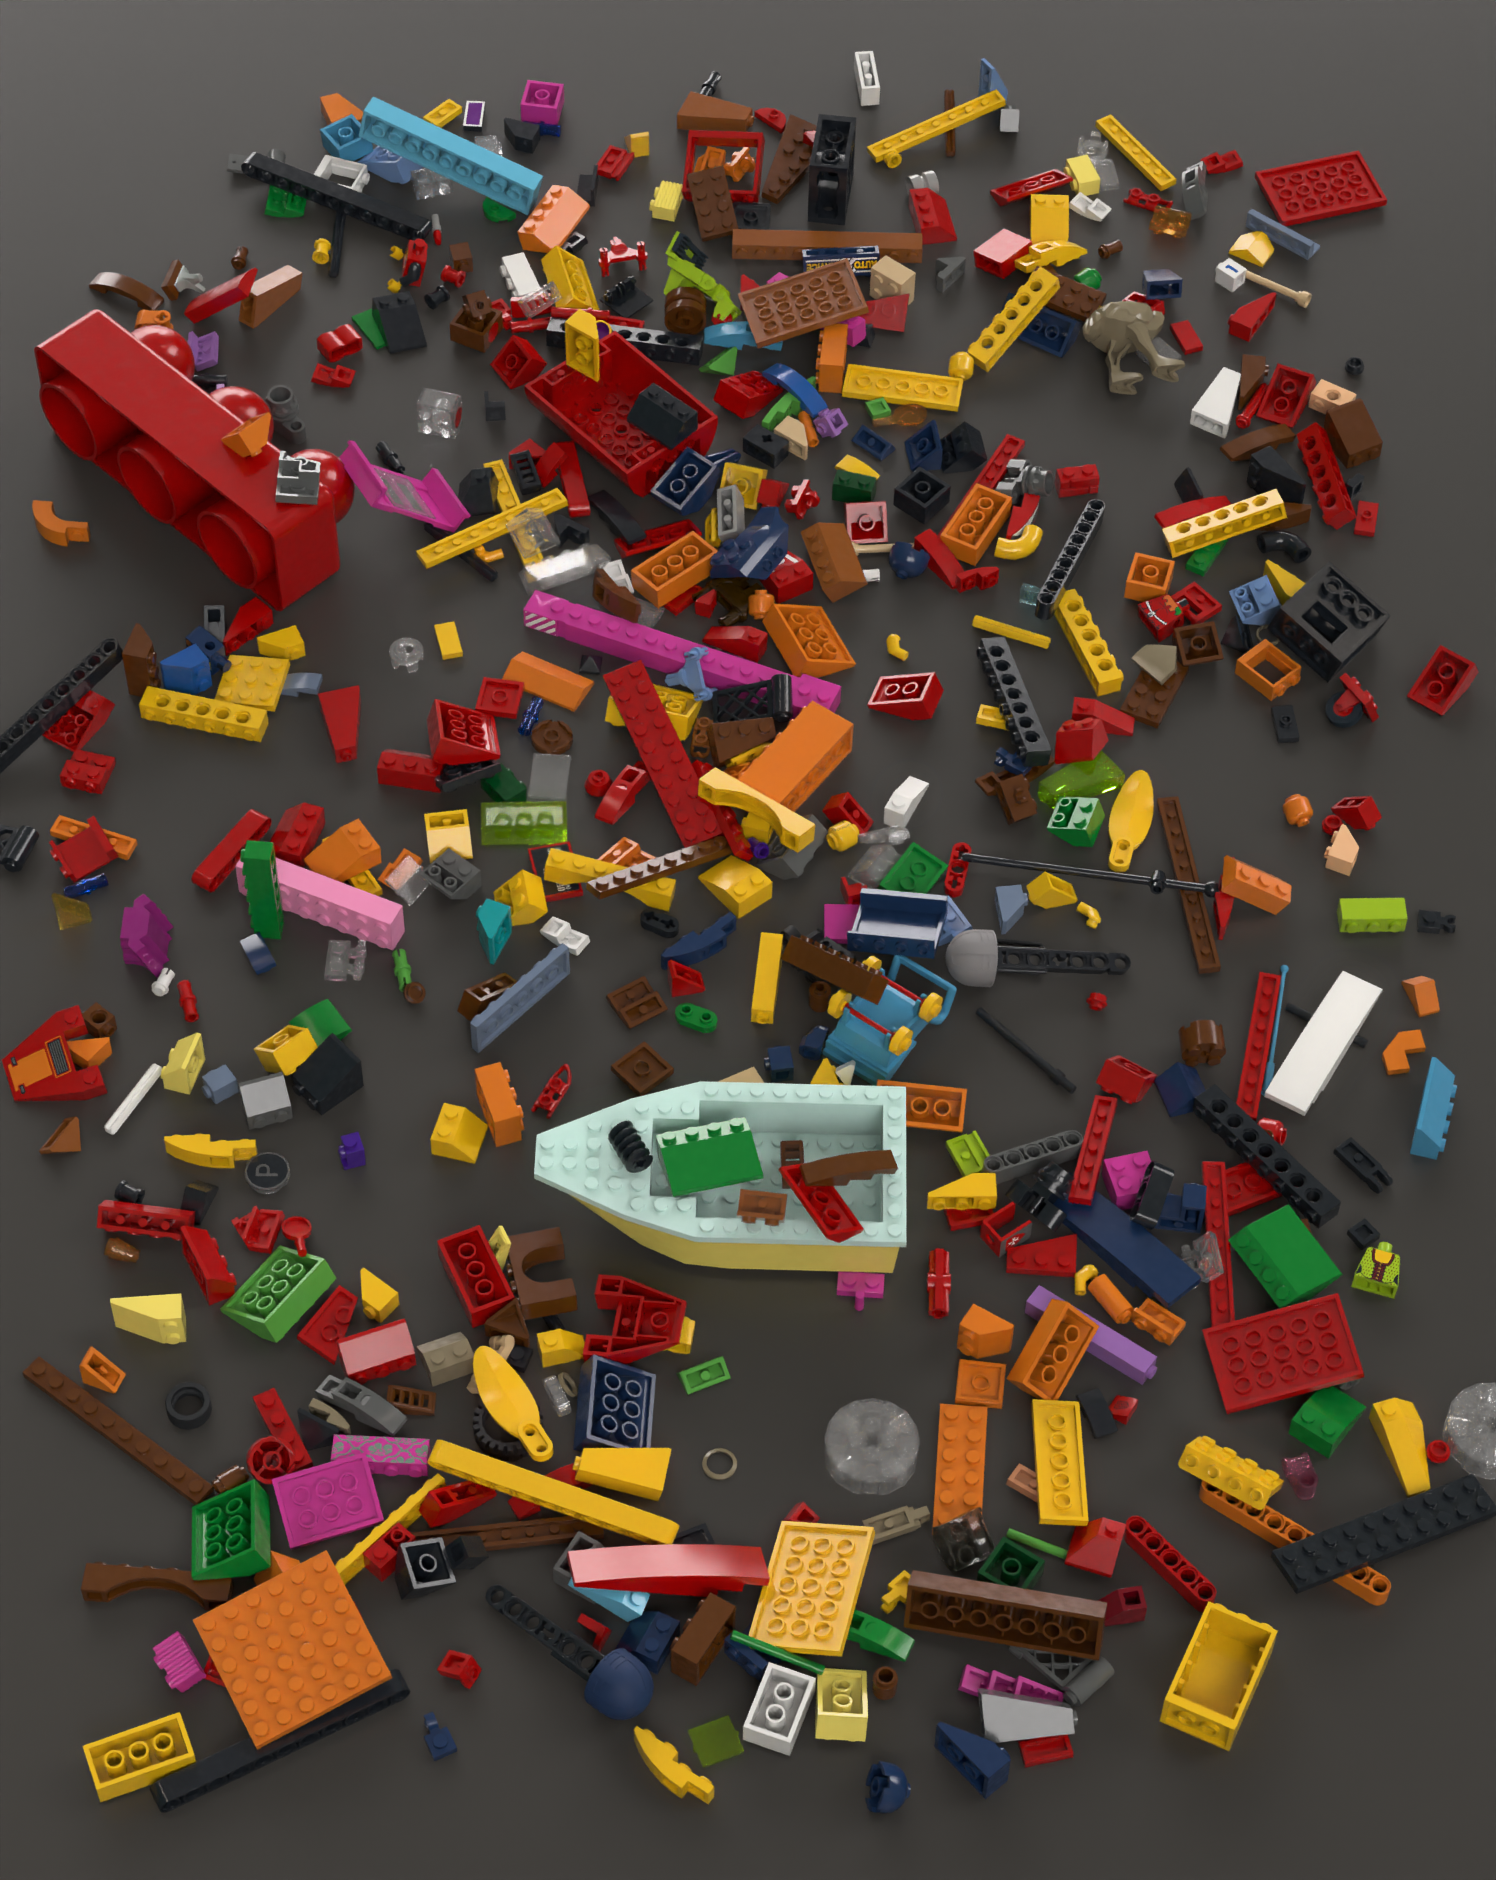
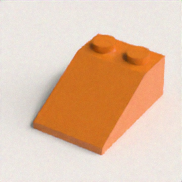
M358 818L337 829L304 858V863L310 871L339 882H344L382 863L381 850L378 843Z

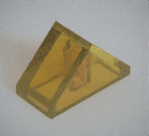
M57 893L51 895L60 930L87 924L93 920L88 903Z

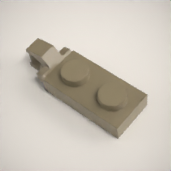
M906 1505L863 1520L862 1526L874 1527L876 1532L872 1544L874 1545L920 1528L922 1523L930 1521V1512L927 1506L914 1510L913 1507L908 1508Z

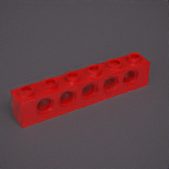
M1314 422L1296 434L1299 441L1297 445L1303 453L1304 457L1302 460L1308 467L1309 471L1307 474L1314 485L1312 489L1318 496L1319 500L1317 503L1324 514L1322 518L1328 526L1331 525L1338 530L1355 519L1356 514L1328 434L1324 428L1317 422Z

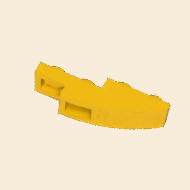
M1045 241L1030 246V254L1014 260L1015 267L1025 273H1031L1037 266H1047L1049 263L1057 267L1063 266L1066 262L1078 259L1086 254L1087 249L1069 241Z
M201 1133L183 1136H164L166 1152L199 1166L235 1168V1161L252 1160V1158L258 1155L256 1140L241 1139L211 1142L210 1134Z
M636 1726L634 1729V1742L643 1761L655 1777L681 1799L688 1791L709 1804L714 1797L712 1782L704 1776L699 1777L694 1774L686 1764H678V1752L669 1742L663 1743L650 1730H643Z

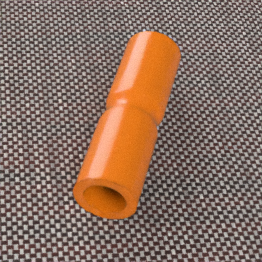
M802 411L798 414V419L804 424L808 446L815 447L819 444L818 436L810 415Z

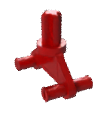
M613 237V240H610L611 251L607 252V248L599 249V266L601 267V275L603 277L610 275L609 266L611 263L636 259L638 260L640 271L647 269L646 260L648 255L645 252V243L642 241L641 244L637 242V250L627 248L625 243L621 242V239Z

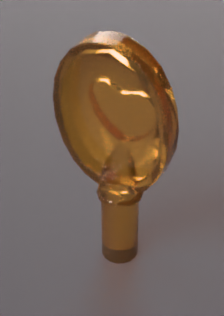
M918 404L902 405L891 416L873 419L872 424L873 427L891 425L893 423L901 426H915L925 421L927 410Z

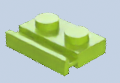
M976 1130L972 1131L969 1135L964 1134L946 1141L945 1146L963 1177L972 1173H981L984 1160L990 1155Z

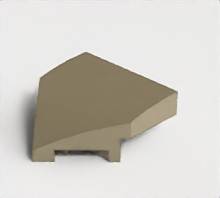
M1145 645L1131 658L1137 666L1161 686L1177 672V646Z

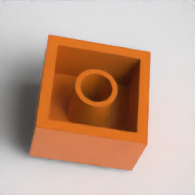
M1135 552L1126 580L1124 598L1145 602L1168 594L1173 578L1175 561Z

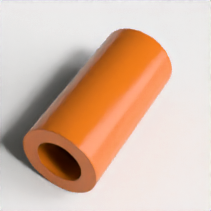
M1105 1274L1097 1276L1090 1282L1088 1290L1117 1324H1125L1132 1319L1134 1308Z

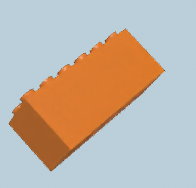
M812 700L807 707L804 706L795 719L788 723L787 728L783 732L777 734L774 742L764 748L758 759L755 758L751 762L750 767L745 772L740 773L737 780L795 812L852 751L854 724Z

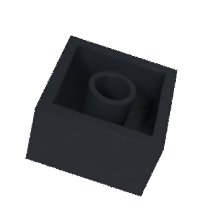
M918 467L894 488L893 505L919 522L926 524L950 502L951 486L925 469Z

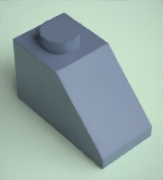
M1021 885L995 888L994 901L1001 934H1006L1023 916L1024 906L1028 905L1027 894L1023 893Z

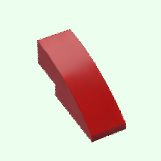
M929 528L914 537V549L918 552L923 549L929 554L930 560L927 567L953 590L956 586V575L964 572V570L945 543Z

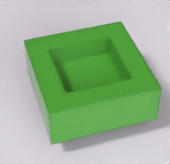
M884 397L865 402V409L872 421L891 416V409Z

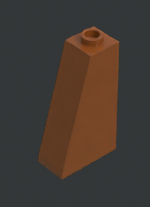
M690 91L677 114V129L747 132L754 123L752 108Z
M286 265L255 281L249 297L241 300L239 321L253 329L256 328L301 289L302 272Z

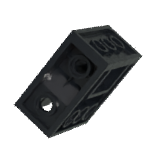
M819 114L809 165L808 222L845 225L854 176L856 117ZM832 207L833 210L826 211L823 208Z
M1329 561L1280 607L1267 629L1328 683L1376 637L1390 615ZM1327 585H1334L1337 591L1333 592ZM1344 599L1349 600L1351 602V605L1347 603ZM1358 612H1364L1367 615V619L1361 617Z

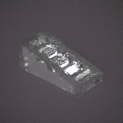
M551 281L518 300V303L525 316L532 318L562 299V296L554 281ZM548 289H550L554 298H550L547 292ZM541 293H543L547 302L543 301L540 295ZM535 297L539 303V306H537L534 301Z

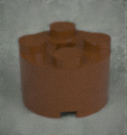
M1197 1020L1190 1022V1027L1185 1028L1182 1026L1179 1029L1181 1056L1187 1066L1193 1067L1199 1063H1207L1214 1066L1221 1062L1220 1059L1226 1054L1221 1024L1218 1026L1213 1020Z

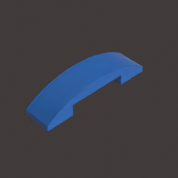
M776 363L762 372V375L773 385L779 383L800 401V408L812 418L818 416V413L823 409L828 408L817 390L792 368Z

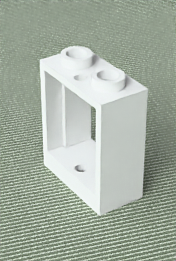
M329 155L324 156L314 175L327 180L332 173L356 179L351 187H345L362 193L365 184H368L370 179L367 165Z

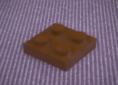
M645 1041L611 1065V1071L639 1097L644 1096L674 1074V1068Z

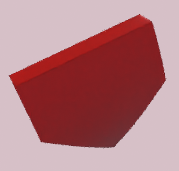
M254 1206L252 1212L240 1219L236 1217L231 1222L250 1251L271 1254L285 1215L283 1211L259 1210L257 1206Z

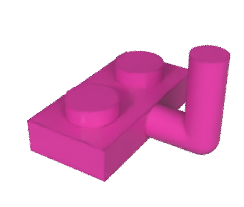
M838 1271L837 1295L855 1296V1309L861 1311L864 1308V1297L883 1299L885 1274Z

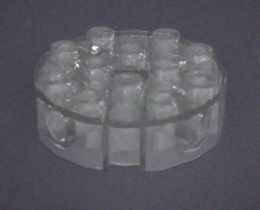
M1477 1383L1463 1389L1452 1400L1442 1430L1444 1442L1447 1443L1450 1449V1456H1453L1461 1464V1468L1468 1473H1473V1475L1485 1479H1496V1383Z
M875 1398L855 1400L840 1408L828 1422L824 1437L826 1468L834 1480L850 1492L862 1495L863 1493L889 1494L904 1486L915 1472L920 1447L917 1426L909 1414L894 1403Z

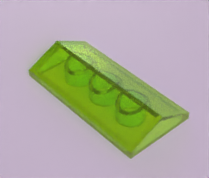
M566 801L481 803L482 845L556 844L567 842Z

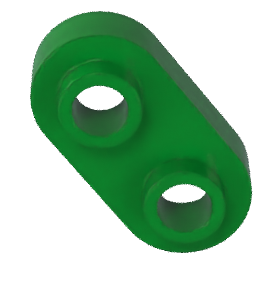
M682 1003L675 1009V1019L680 1025L702 1033H710L717 1028V1015L710 1010L691 1003Z

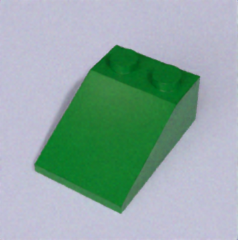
M1334 1386L1319 1389L1303 1404L1293 1417L1288 1434L1329 1459L1366 1410V1406Z

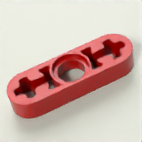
M963 842L956 843L952 848L944 883L945 894L953 898L959 897L963 893L970 863L958 859L960 851L971 854V847ZM961 867L964 871L955 873L952 868ZM953 880L957 881V886L955 888H951L953 885Z

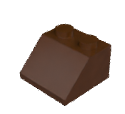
M1214 621L1174 628L1172 643L1173 646H1177V659L1183 667L1224 659Z

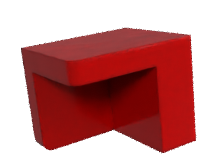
M841 877L840 891L845 903L860 905L861 889L868 888L867 885L862 886L861 883L848 885L846 877Z

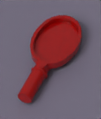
M289 1217L282 1223V1233L289 1240L295 1241L294 1244L298 1255L305 1257L307 1255L305 1239L311 1235V1223L304 1217Z

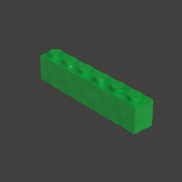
M247 840L245 849L241 850L240 861L244 862L242 874L246 876L244 887L248 889L246 901L250 902L248 914L252 915L250 927L254 928V934L260 932L263 938L281 939L284 915L274 843Z

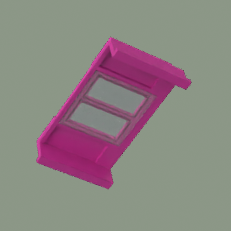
M349 440L347 442L349 446L339 458L344 463L345 470L371 507L412 517L453 533L465 518L469 519L470 514L438 469L432 468L421 481L370 464L355 441Z

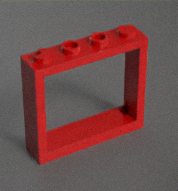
M689 130L682 188L684 199L693 202L687 174L693 173L696 145L757 147L753 191L729 190L732 203H759L765 147L763 132Z

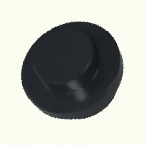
M1351 357L1345 363L1346 372L1352 375L1361 374L1364 371L1363 361L1358 357Z

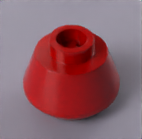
M595 770L589 774L584 786L588 794L594 797H603L613 781L605 771Z

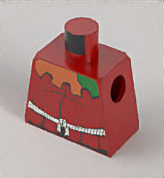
M1165 594L1138 604V617L1159 643L1170 636L1174 628L1183 626V612L1189 610L1190 606L1185 598L1175 602L1170 595Z

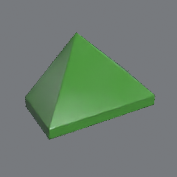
M736 346L723 350L700 367V372L734 376L737 356Z

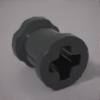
M439 285L434 292L426 294L424 299L429 308L434 310L443 301H448L450 295L444 286Z
M123 1180L117 1186L114 1197L117 1200L122 1199L129 1203L141 1204L145 1196V1190L136 1189Z

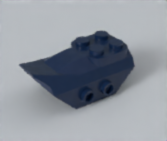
M761 507L749 526L736 539H728L723 543V546L712 556L710 561L712 566L710 571L711 578L747 577L766 580L787 555L789 525L782 520L778 507Z

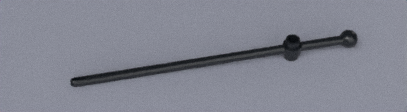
M963 853L961 855V859L965 862L1149 885L1153 894H1161L1165 888L1203 892L1207 897L1212 898L1219 888V884L1215 881L1201 884L1166 879L1165 873L1161 870H1156L1150 877L970 853Z

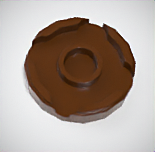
M542 721L533 728L531 735L532 746L542 755H561L569 750L573 743L572 730L563 721Z

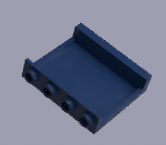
M862 888L860 892V907L852 931H847V950L934 959L948 914L947 896Z

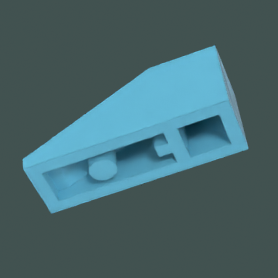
M572 1577L568 1584L627 1622L642 1616L650 1596L647 1592L574 1587Z

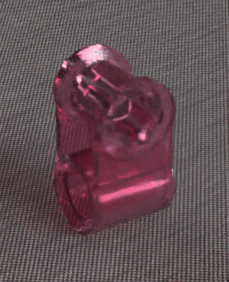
M1302 1452L1297 1457L1290 1459L1287 1457L1282 1458L1283 1471L1289 1479L1296 1496L1301 1500L1312 1499L1316 1494L1319 1479L1309 1455L1306 1452Z

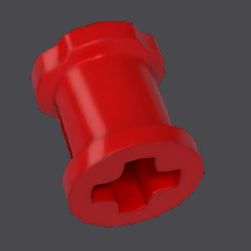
M446 265L441 273L442 281L451 282L458 288L463 285L466 278L464 271L459 272L452 269L449 265Z

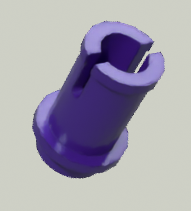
M754 837L748 839L751 845L750 849L756 858L762 859L768 856L769 846L766 843L760 842Z

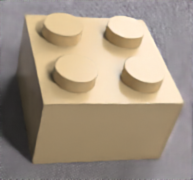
M885 255L871 267L870 296L877 300L910 293L909 305L914 301L916 273Z

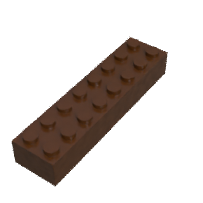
M912 1570L907 1586L904 1627L1099 1660L1103 1645L1107 1602Z

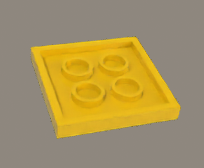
M229 655L228 660L232 665L227 672L223 673L215 700L275 712L291 665L289 659Z

